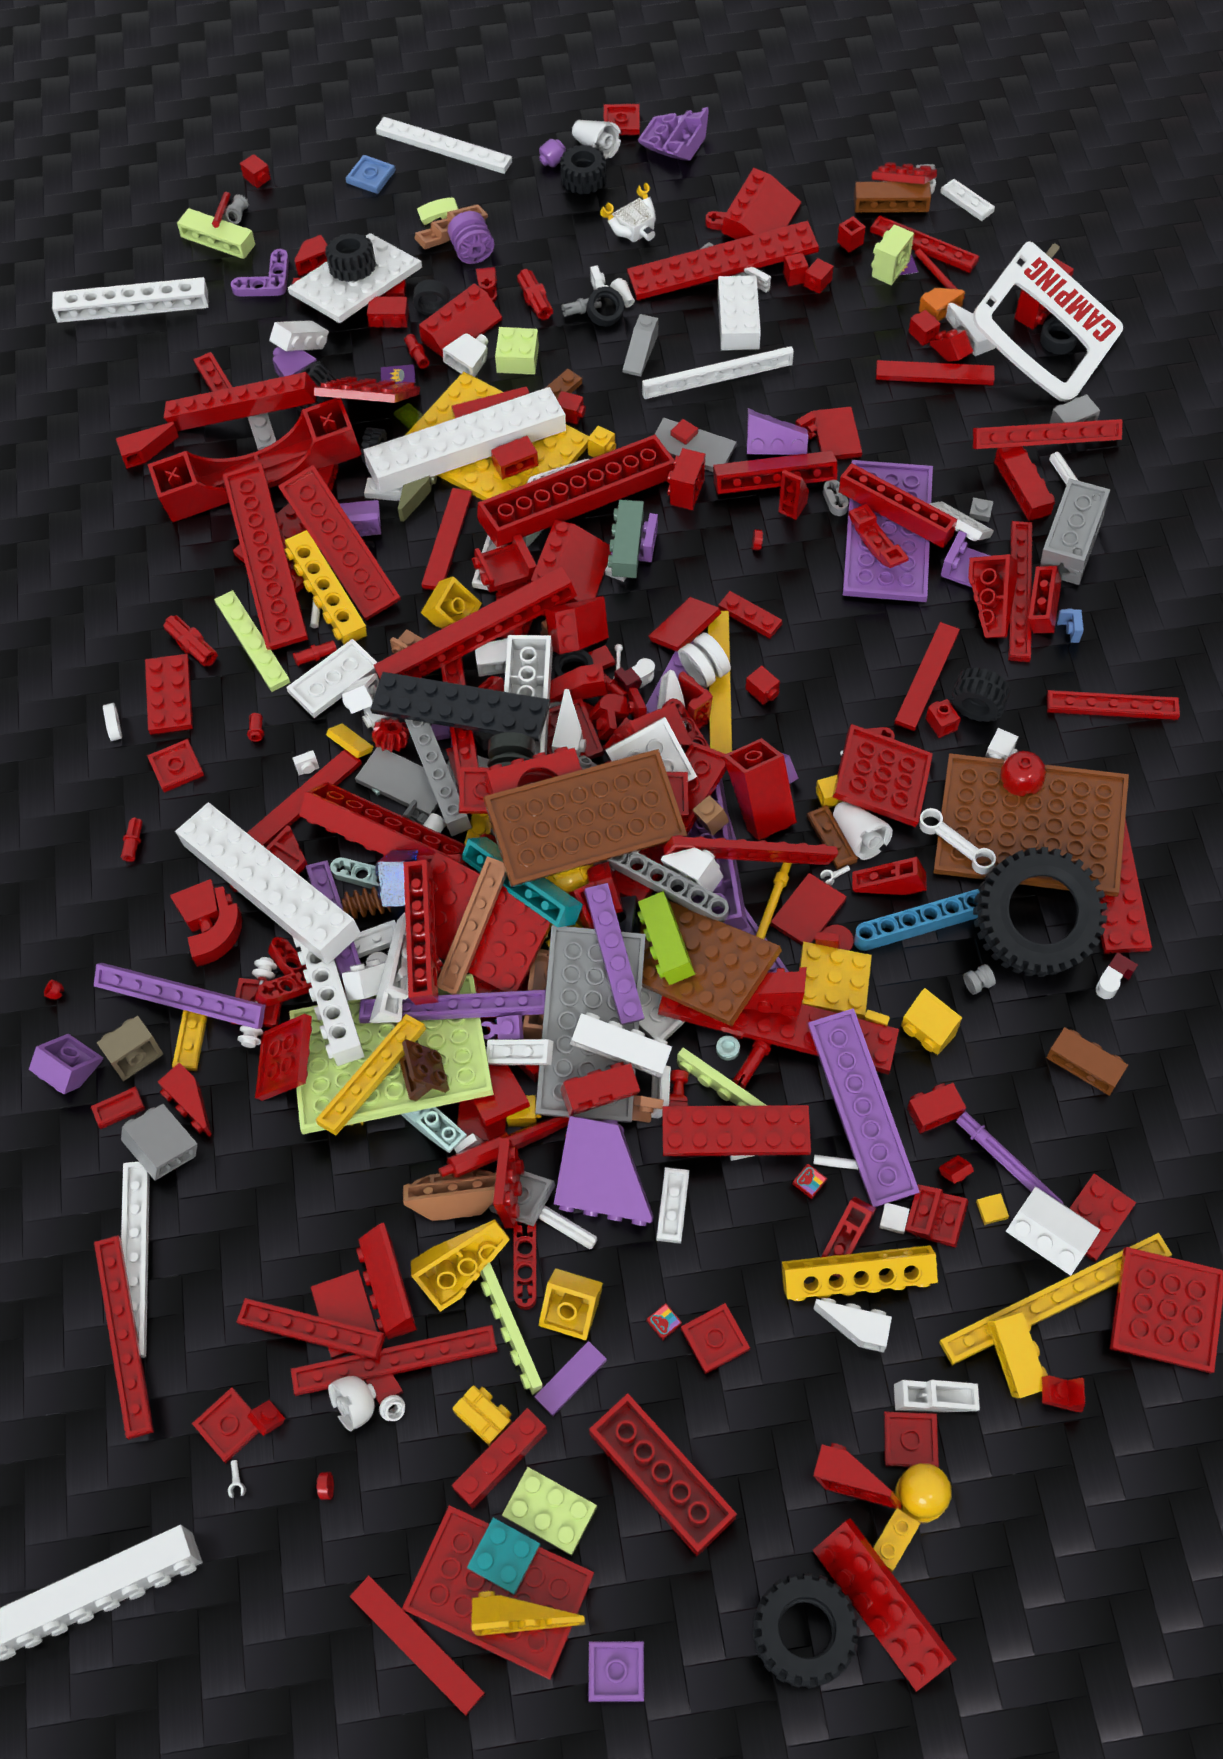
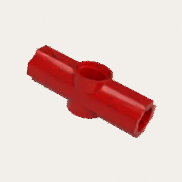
M528 269L521 270L517 275V281L523 290L527 305L532 306L538 319H549L553 314V308L547 299L543 284L538 283L532 271Z
M171 615L166 619L163 625L164 629L176 640L179 647L186 654L190 653L203 666H211L218 656L217 652L205 642L203 636L195 627L190 628L177 615Z

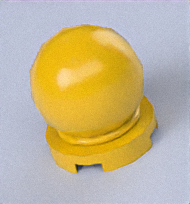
M919 1463L909 1467L902 1474L895 1488V1496L903 1505L901 1511L919 1523H929L936 1520L948 1508L952 1498V1488L948 1477L940 1468L932 1464Z

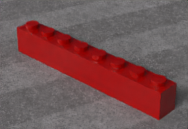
M307 372L166 401L164 419L168 423L174 421L176 430L181 431L316 403L314 387H317V385Z

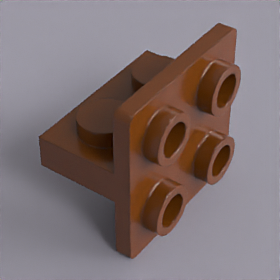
M405 1039L402 1042L405 1056L399 1061L409 1099L417 1101L432 1088L446 1093L449 1090L440 1053Z

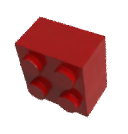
M682 448L680 455H676L674 460L675 468L668 475V483L670 485L667 495L670 496V505L689 510L694 509L705 480L706 453Z

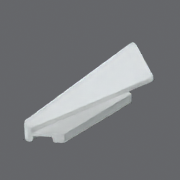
M405 912L396 922L369 1021L371 1023L400 1022L402 1019V1001L409 997Z

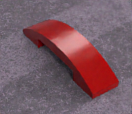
M867 504L849 511L848 514L857 533L877 560L888 568L909 561V557L898 544L894 546L876 523L877 516Z

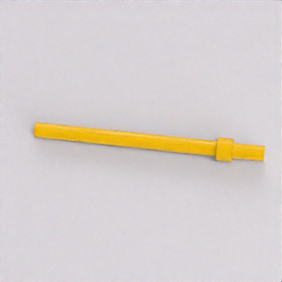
M782 863L780 871L776 873L773 881L775 885L756 936L764 939L782 889L786 887L789 880L788 873L792 863Z

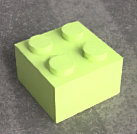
M893 225L889 231L885 232L882 241L878 242L873 250L875 257L871 264V268H873L872 277L890 285L894 283L910 262L914 238L913 232L897 225Z
M499 327L495 354L497 373L535 375L539 349L538 329Z

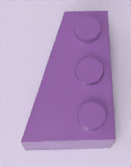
M748 408L747 454H807L808 431L803 427L777 420L769 415H763Z

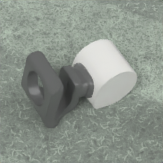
M415 799L402 815L439 833L446 826L445 820L435 813H431L429 816L423 812L419 814L416 809L417 801Z

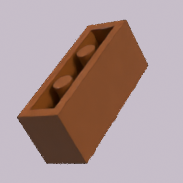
M1065 1027L1046 1057L1109 1096L1128 1066L1119 1056L1109 1054L1097 1043L1089 1042L1082 1038L1078 1032Z

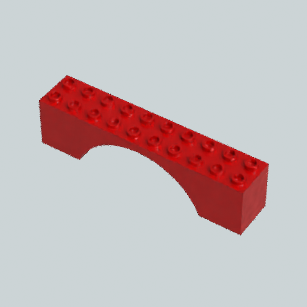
M334 398L303 409L298 421L286 435L270 446L254 453L233 458L217 459L205 458L184 451L147 465L158 498L173 523L229 503L223 478L225 473L262 463L268 486L271 488L284 483L312 465L318 471L322 467L332 464L336 465L359 457L362 453L342 399Z

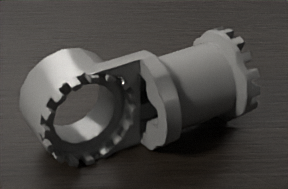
M239 194L234 196L233 203L228 205L222 217V220L235 225L241 221L243 210L249 206L248 199ZM228 215H229L230 217H232L233 219H235L236 221H235V222L231 221V220L229 219Z

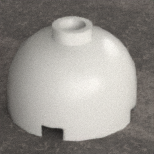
M346 1376L330 1383L328 1386L329 1397L333 1408L338 1407L342 1414L338 1418L344 1427L352 1431L368 1422L375 1407L374 1398H376V1392L373 1386L366 1384L361 1378L356 1376Z

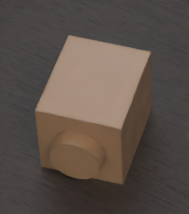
M710 795L692 809L698 822L712 836L729 822L724 809Z

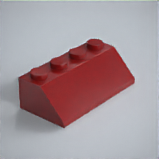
M474 283L419 324L421 342L443 358L444 347L463 334H469L476 339L480 334H484L500 322L502 316L488 293Z
M384 1223L378 1224L358 1239L360 1248L356 1250L360 1263L365 1262L367 1268L363 1275L366 1285H371L374 1293L369 1295L373 1310L378 1309L380 1318L376 1319L379 1332L385 1333L389 1340L416 1331L417 1328L390 1235Z

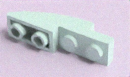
M437 1107L401 1114L421 1133L449 1153L467 1136Z

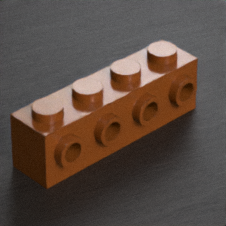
M930 181L926 184L904 182L855 183V212H929L931 202Z

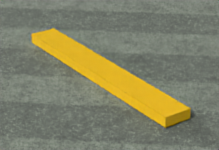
M721 611V614L708 626V634L718 642L730 662L729 611ZM730 671L721 678L715 676L716 681L709 686V692L713 696L709 719L710 748L724 754L732 752Z

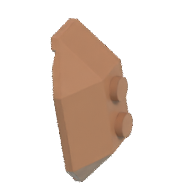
M476 1169L458 1178H453L452 1174L443 1178L440 1173L427 1175L412 1184L403 1185V1202L405 1206L431 1221L482 1215L493 1203L496 1173Z

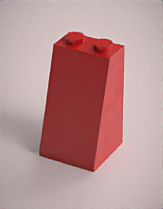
M761 738L723 755L749 833L757 840H761L797 823L785 758L782 753Z

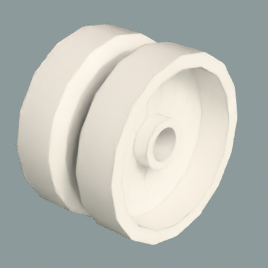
M708 633L700 634L693 640V644L688 643L678 651L681 664L688 675L692 676L704 689L716 681L715 676L721 678L731 670L730 662L724 650Z

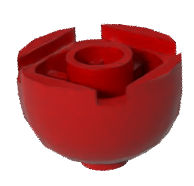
M1018 751L1009 755L1005 759L1000 771L1003 787L1011 794L1017 796L1037 793L1043 787L1046 777L1045 764L1039 756L1029 751Z

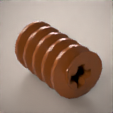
M381 885L380 892H377L373 886L371 894L367 892L366 888H363L362 895H359L357 890H354L353 897H350L349 893L345 891L344 898L342 899L343 911L348 915L351 913L354 919H357L358 912L361 913L362 917H366L367 910L374 916L377 908L381 914H384L385 907L391 912L388 891L384 885Z

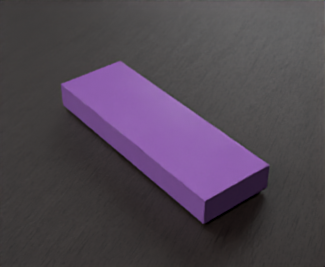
M588 1341L534 1398L554 1416L599 1370L607 1359Z

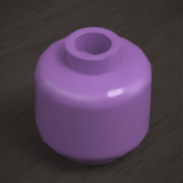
M549 139L539 148V160L544 166L555 167L560 163L562 154L566 149L560 140Z

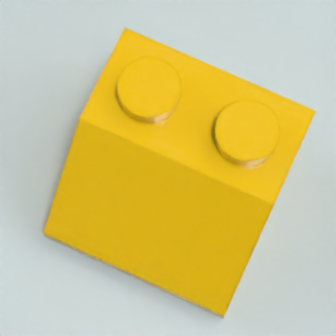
M452 576L438 582L421 614L435 626L443 629L478 611L482 603Z
M924 988L904 1015L901 1026L906 1034L917 1038L926 1050L933 1051L939 1055L956 1036L962 1017Z
M555 1268L547 1283L538 1326L586 1341L598 1307L603 1283Z

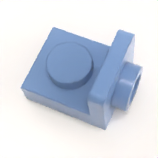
M1070 608L1061 609L1056 620L1057 625H1067L1066 632L1070 634L1071 643H1079L1084 631L1082 611Z

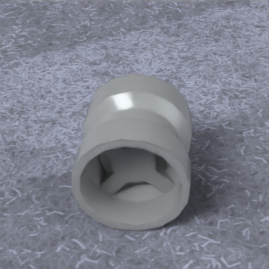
M986 964L979 966L975 972L969 971L963 975L965 985L973 995L981 992L984 987L990 988L996 984L995 976Z

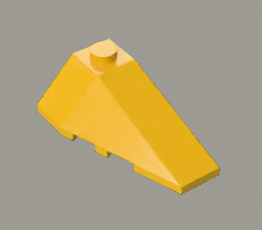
M495 1591L480 1592L478 1598H472V1631L476 1636L585 1625V1618L582 1615L501 1595L495 1596Z

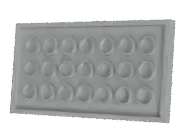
M551 926L542 1039H549L554 1042L551 1065H539L536 1115L569 1118L560 1090L563 1082L573 1077L587 1076V1073L601 1069V1071L608 1070L611 1065L619 1063L570 1045L581 1013L585 1015L587 1012L593 1013L600 1017L599 1020L606 1023L609 1021L620 1023L595 929ZM621 932L641 1003L646 934ZM639 1021L622 1025V1028L628 1031L632 1029L639 1030ZM634 1096L573 1116L631 1123Z

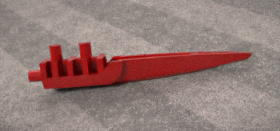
M552 1116L511 1134L505 1132L448 1157L447 1165L438 1168L442 1178L449 1174H452L453 1178H458L497 1161L500 1138H510L513 1146L520 1149L568 1126L569 1118Z

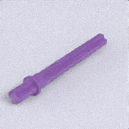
M966 1111L957 1119L956 1122L972 1136L970 1139H975L1029 1191L1032 1192L1035 1187H1038L1063 1204L1062 1200L984 1129L985 1125L981 1126Z

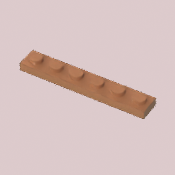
M487 856L439 975L438 988L451 994L460 993L507 873L504 863Z

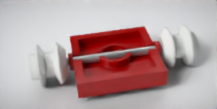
M261 957L254 962L258 969H254L252 974L258 980L239 978L235 997L258 1003L255 1000V993L259 985L274 979L275 974L271 971L277 969V964L267 957ZM280 985L283 990L286 989V985ZM283 1002L272 1006H265L262 1027L273 1028L278 1026ZM240 1027V1031L244 1034L238 1036V1041L241 1042L242 1046L254 1048L256 1045L261 1044V1040L257 1038V1036L263 1034L261 1028Z

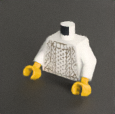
M647 183L644 184L645 191L641 190L640 185L637 188V194L643 197V200L638 198L612 213L614 208L611 203H607L605 208L602 207L600 210L601 216L609 219L608 223L617 236L627 238L632 242H636L643 237L647 241L654 238L655 232L653 230L656 216L651 197L648 198L647 195L650 189Z

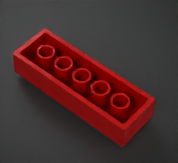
M628 1393L589 1429L590 1436L696 1556L736 1519L737 1513Z

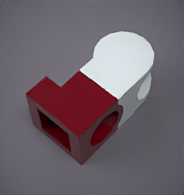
M640 659L637 665L626 671L622 667L615 670L614 679L628 693L629 688L640 689L653 680L655 664L650 659Z
M1117 952L1097 983L1096 993L1103 999L1113 998L1120 987L1121 979L1124 977L1129 980L1138 964Z

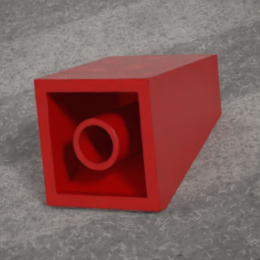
M675 703L636 718L613 731L615 741L618 743L665 717L682 748L692 744V741Z

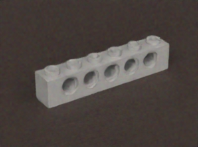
M405 719L451 836L471 829L472 826L467 814L459 813V794L430 723Z

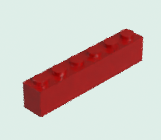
M833 451L716 464L713 465L714 485L717 494L781 487L783 470L802 477L805 483L837 480V460Z
M853 463L840 476L838 492L861 505L867 504L874 512L942 548L953 537L958 520L953 516Z

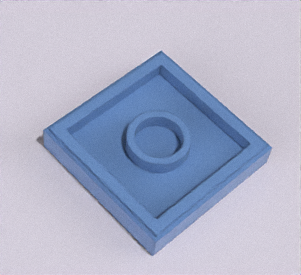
M363 155L347 175L346 183L378 194L396 171L395 166Z

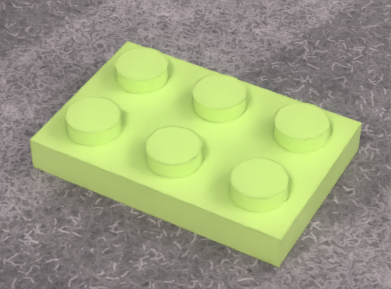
M527 1467L502 1517L572 1556L597 1505Z

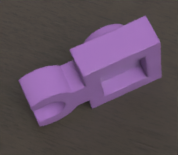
M522 1015L496 1017L497 1024L489 1021L481 1023L482 1026L490 1027L491 1029L488 1035H483L484 1039L493 1040L497 1035L498 1040L524 1039Z

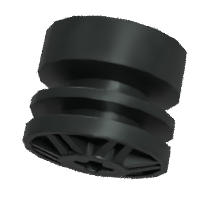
M504 732L492 736L488 741V757L490 759L487 763L488 768L497 764H502V767L511 765V761L524 758V761L533 759L532 756L535 755V741L530 736L515 732Z

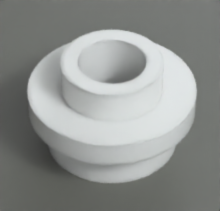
M390 1395L381 1402L379 1412L385 1420L397 1421L404 1415L405 1403L400 1396ZM395 1404L393 1409L388 1410L392 1405Z

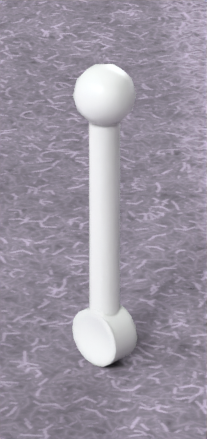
M621 644L615 645L616 670L620 668L621 651L623 650Z

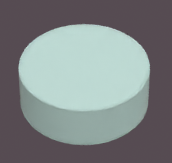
M723 1036L718 1040L716 1052L721 1059L730 1061L739 1054L740 1044L735 1037Z

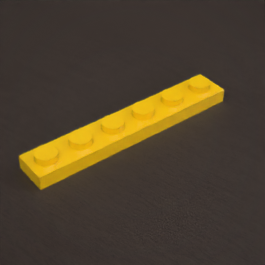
M405 1014L401 1021L315 1119L317 1125L337 1135L405 1055L402 1042L405 1039L416 1042L426 1030L425 1024Z

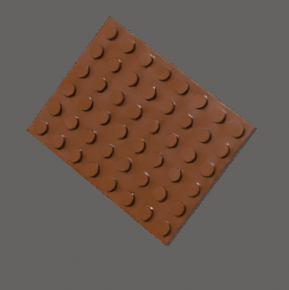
M949 753L941 812L943 822L978 849L987 848L992 850L996 856L995 866L1010 855L1012 856L1021 850L1024 852L1028 848L1033 847L1036 850L1041 847H1048V852L1055 848L1060 849V855L1062 856L1068 852L1073 855L1071 861L1075 862L1080 859L1084 862L1080 867L1085 871L1090 868L1094 872L1089 878L1092 881L1098 878L1100 885L1096 886L1097 892L1103 890L1105 895L1118 897L1129 774L1045 765L1046 777L1043 787L1033 795L1030 793L1025 794V796H1017L1008 792L1003 787V782L1000 779V771L1005 760ZM938 835L934 873L985 880L984 878L987 874L975 872L972 868V860ZM981 856L976 859V862L981 866L992 864L988 857ZM1046 876L1031 877L1020 883L1022 885L1069 890L1058 880Z

